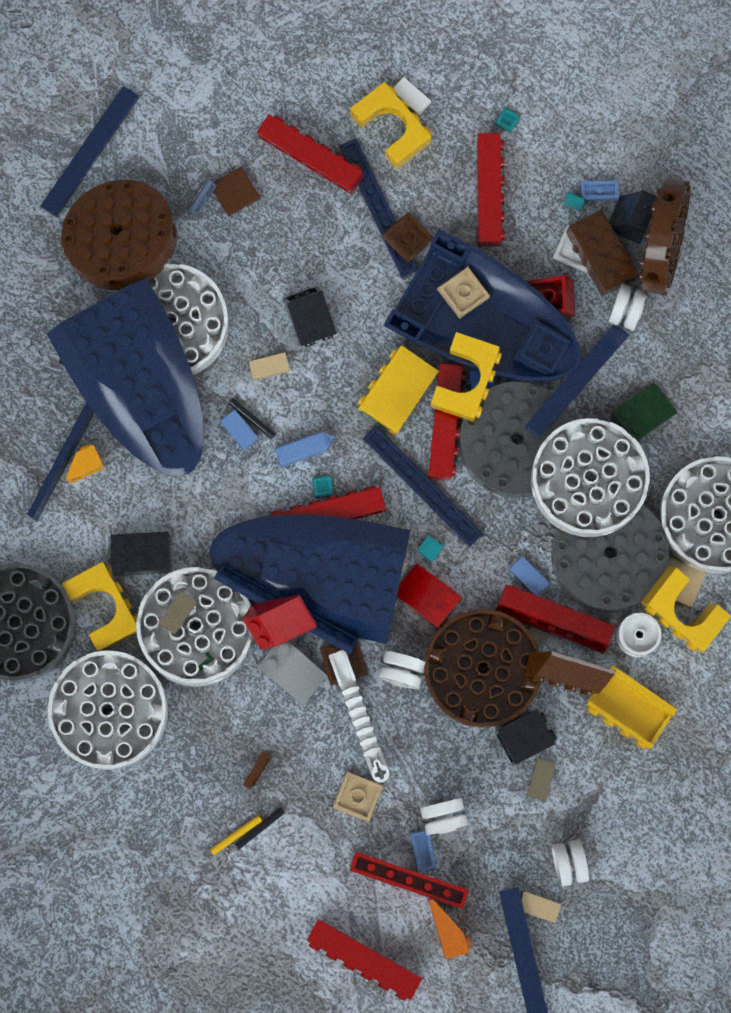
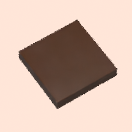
M242 166L214 181L217 187L213 193L228 217L261 199Z
M409 212L382 235V238L407 263L415 258L433 240L432 235Z
M357 641L351 654L346 652L355 679L368 675L359 642ZM329 645L320 648L330 686L338 684L328 655L342 649Z
M263 751L243 786L250 790L253 789L271 759L270 754Z

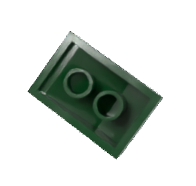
M653 383L614 410L610 418L616 425L625 429L637 442H640L678 412L658 386Z

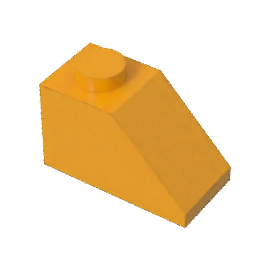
M94 445L82 446L79 449L80 451L76 452L66 476L69 484L105 469Z

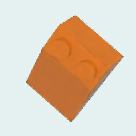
M429 899L428 902L445 959L469 953L468 948L472 947L469 936H464L461 929L433 899Z

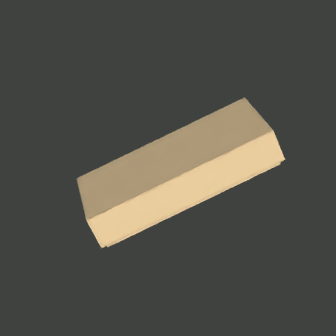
M285 352L249 361L253 381L290 372Z
M523 891L521 900L524 913L556 923L561 904Z

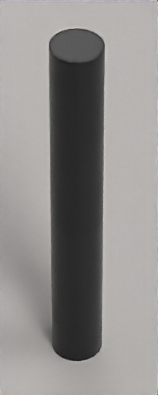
M234 398L229 401L228 404L270 439L276 436L273 430Z
M281 807L238 840L235 843L236 847L240 850L284 815L285 811Z

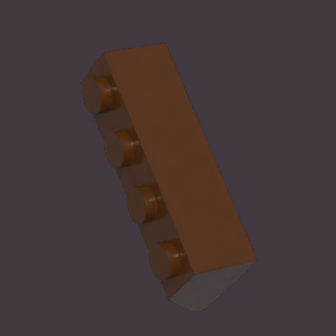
M553 651L529 652L525 676L532 677V681L544 683L546 681L549 682V686L558 688L563 686L565 691H580V695L591 697L592 694L601 693L614 676L615 670Z

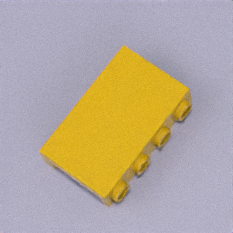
M402 345L399 349H393L389 355L391 361L388 365L383 364L378 372L381 374L378 380H372L368 386L370 391L367 396L363 394L357 402L360 405L357 409L358 411H363L388 428V432L394 436L398 433L439 372Z
M612 665L609 669L615 670L614 676L600 694L591 695L585 704L588 707L587 711L594 716L600 715L603 717V722L608 726L619 728V733L624 737L635 739V744L644 750L646 748L652 749L653 744L671 717L675 715L677 709Z

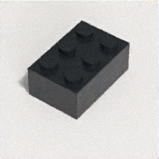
M168 531L110 535L111 564L114 576L172 572L171 538Z

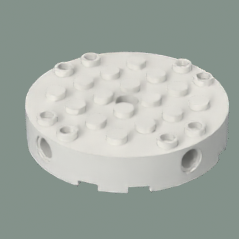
M167 263L154 278L150 277L148 280L169 319H176V322L172 325L181 342L192 374L195 375L215 361L226 343L229 330L227 307L217 285L203 272L187 265Z
M592 418L574 420L554 430L540 446L531 470L532 493L542 514L549 522L562 531L581 537H599L613 533L625 526L643 505L650 482L648 461L637 440L628 434L625 429L612 422L609 423ZM590 473L594 475L595 480L593 482L588 481L585 478V474Z
M715 456L702 458L688 464L667 485L659 504L658 520L666 534L670 551L681 562L711 574L731 572L730 457ZM714 511H719L722 514V519L715 518Z
M190 567L171 572L153 585L140 604L136 630L142 652L153 669L172 682L186 686H205L219 682L230 676L240 667L251 649L253 636L243 621L245 614L251 606L249 600L244 595L216 581L214 577L217 571ZM183 592L195 600L197 604L176 635H174L158 623L178 594ZM194 622L201 624L197 631L190 628V625ZM208 652L214 659L209 664L202 665V670L199 671L198 666L208 658L204 653Z
M98 651L81 657L62 671L63 673L54 683L50 693L48 719L57 743L66 754L89 767L114 770L137 763L155 748L165 730L168 704L160 680L146 664L134 656L123 652ZM106 705H111L113 708L110 715H104L103 708Z

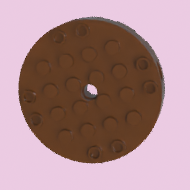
M666 178L662 188L657 189L656 199L658 201L653 202L651 213H654L651 218V229H648L646 240L648 241L645 247L646 256L642 257L640 268H644V270L641 269L639 281H642L644 292L667 296L668 291H670L679 260L680 248L685 232L684 228L688 216L691 194L689 181Z
M115 180L90 189L76 200L64 219L61 241L67 259L81 279L100 289L121 290L146 278H154L165 268V263L172 257L176 248L177 226L166 200L154 188L138 181Z
M480 609L459 614L450 619L437 631L428 647L425 659V679L430 695L436 705L447 716L463 725L476 728H491L506 724L522 714L538 692L540 683L532 681V677L525 676L529 652H540L539 647L532 634L523 624L505 613ZM482 663L487 664L489 671L481 674L478 671V665Z

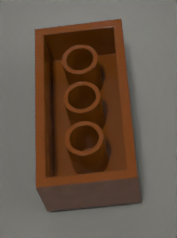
M603 210L568 227L566 231L567 236L579 254L583 265L587 268L588 274L601 297L619 289L622 283L627 285L633 282L639 275Z

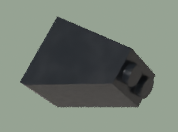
M644 190L620 196L609 220L615 234L640 244L654 214L651 211L653 202L658 201L656 196Z
M318 286L282 298L301 346L310 347L316 344L315 341L320 339L326 341L332 339L334 334H337L323 291Z
M538 709L495 731L512 766L556 744L554 732L552 729L548 730L545 724L547 719L543 712L539 713Z

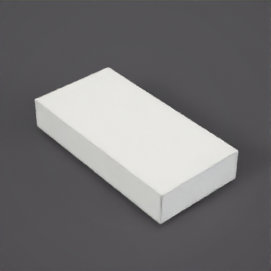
M405 77L394 87L397 93L396 96L400 100L403 99L408 107L418 116L431 104V100Z

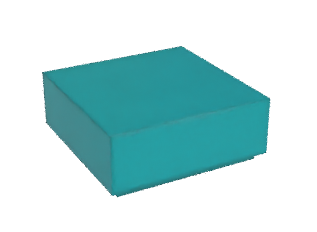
M504 107L495 125L511 134L521 116Z
M567 193L564 205L581 211L585 199Z
M331 476L312 478L314 498L333 496Z
M427 536L417 552L430 562H433L443 549V546L430 536Z

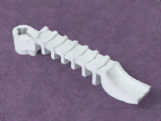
M343 650L335 652L328 656L339 687H341V693L345 698V704L348 707L349 715H351L352 724L355 726L356 735L359 737V743L362 746L371 776L377 782H384L389 777V770L381 748L377 744V737L374 735L373 726L370 724V718L362 702L363 698L359 694V687L356 685V679L348 656ZM376 762L378 763V766L381 768V770H385L382 773V777H379L378 774L375 775V773H377Z

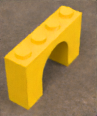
M383 82L350 108V116L361 129L382 114L396 115L404 122L406 127L404 135L385 150V157L397 170L431 144L432 133L426 126L423 127L420 124V119L414 112L411 113L408 110L407 103L396 96L395 89Z
M456 332L450 348V354L473 362L478 367L481 378L478 385L466 393H457L437 386L431 401V407L472 422L475 421L476 417L480 418L483 409L480 406L482 399L486 400L489 389H487L488 382L493 381L496 371H493L494 365L499 364L502 353H499L500 347Z
M104 562L62 583L70 601L73 603L97 591L106 592L114 598L116 603L114 618L107 625L89 634L97 651H105L137 634V615L133 616L130 612L132 606L128 598L123 599L121 595L123 589L118 581L114 582L112 568L110 565L106 566Z
M668 566L641 603L645 606L644 610L647 613L659 618L658 622L662 626L673 630L672 634L677 639H683L687 643L686 647L693 652L699 651L704 653L730 619L731 615L718 604L709 603L694 622L687 625L682 624L675 615L674 604L677 596L690 579L676 567Z

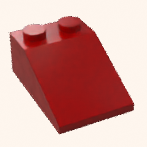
M562 275L526 281L541 293L560 312L563 318L576 317L573 279Z
M418 564L413 567L399 584L397 598L435 629L441 626L462 600L458 593Z
M300 595L251 605L243 618L260 650L276 647L317 626Z

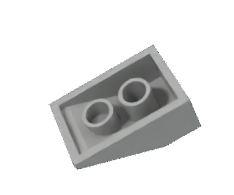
M288 641L274 647L257 666L259 670L302 706L328 677Z

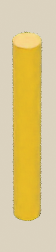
M257 815L210 848L213 855H216L261 823L262 819L260 816Z

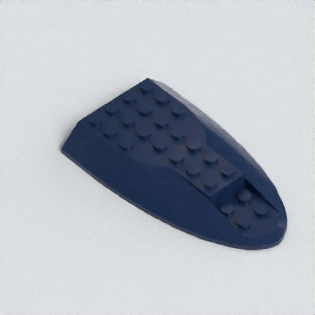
M438 229L430 243V249L395 310L392 309L383 325L438 355L476 370L479 369L473 362L450 354V348L456 332L499 346V353H502L499 364L494 365L493 371H496L495 375L520 381L559 380L572 374L580 363V347L572 329L560 312L541 293L495 259L441 229ZM469 267L488 292L490 298L459 319L437 289Z
M147 278L126 286L59 323L46 333L83 398L111 434L133 456L151 468L170 476H185L195 469L201 459L204 443L203 414L198 390L176 331Z
M278 515L259 517L235 524L219 533L210 546V556L217 571L224 564L284 598L300 595L309 612L356 638L387 644L411 530L334 516Z

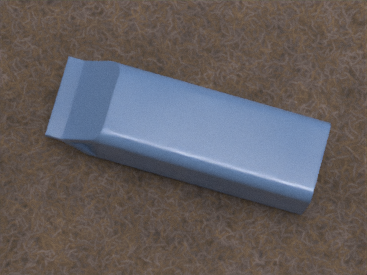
M318 432L275 447L281 468L327 452L332 441L336 440V436H329L323 432Z

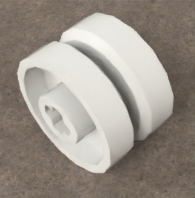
M622 283L608 323L619 325L624 315L626 316L624 328L634 331L637 321L640 320L647 292L637 289L631 299V286Z
M633 613L626 617L618 626L615 634L619 649L627 656L634 658L644 657L653 652L659 645L662 637L661 628L657 620L645 613ZM636 632H638V634L641 633L642 637L638 638L636 636Z
M385 651L383 662L393 668L382 667L378 678L399 687L419 690L422 679L411 673H424L426 662L408 655Z
M462 798L420 808L423 819L435 817L436 820L425 825L427 836L436 833L440 835L468 826L466 815H453L454 812L463 810Z
M580 839L568 842V853L563 843L552 844L553 861L560 886L564 887L572 884V872L577 883L588 882L587 859Z

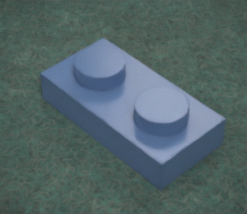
M618 180L581 181V198H584L585 201H618Z

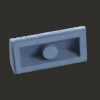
M206 178L186 209L197 216L216 189L217 184Z

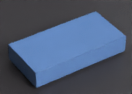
M233 410L220 421L243 451L259 440L236 410Z
M523 556L509 569L531 593L537 596L550 584Z
M426 830L410 833L417 872L437 869L431 835L427 836Z

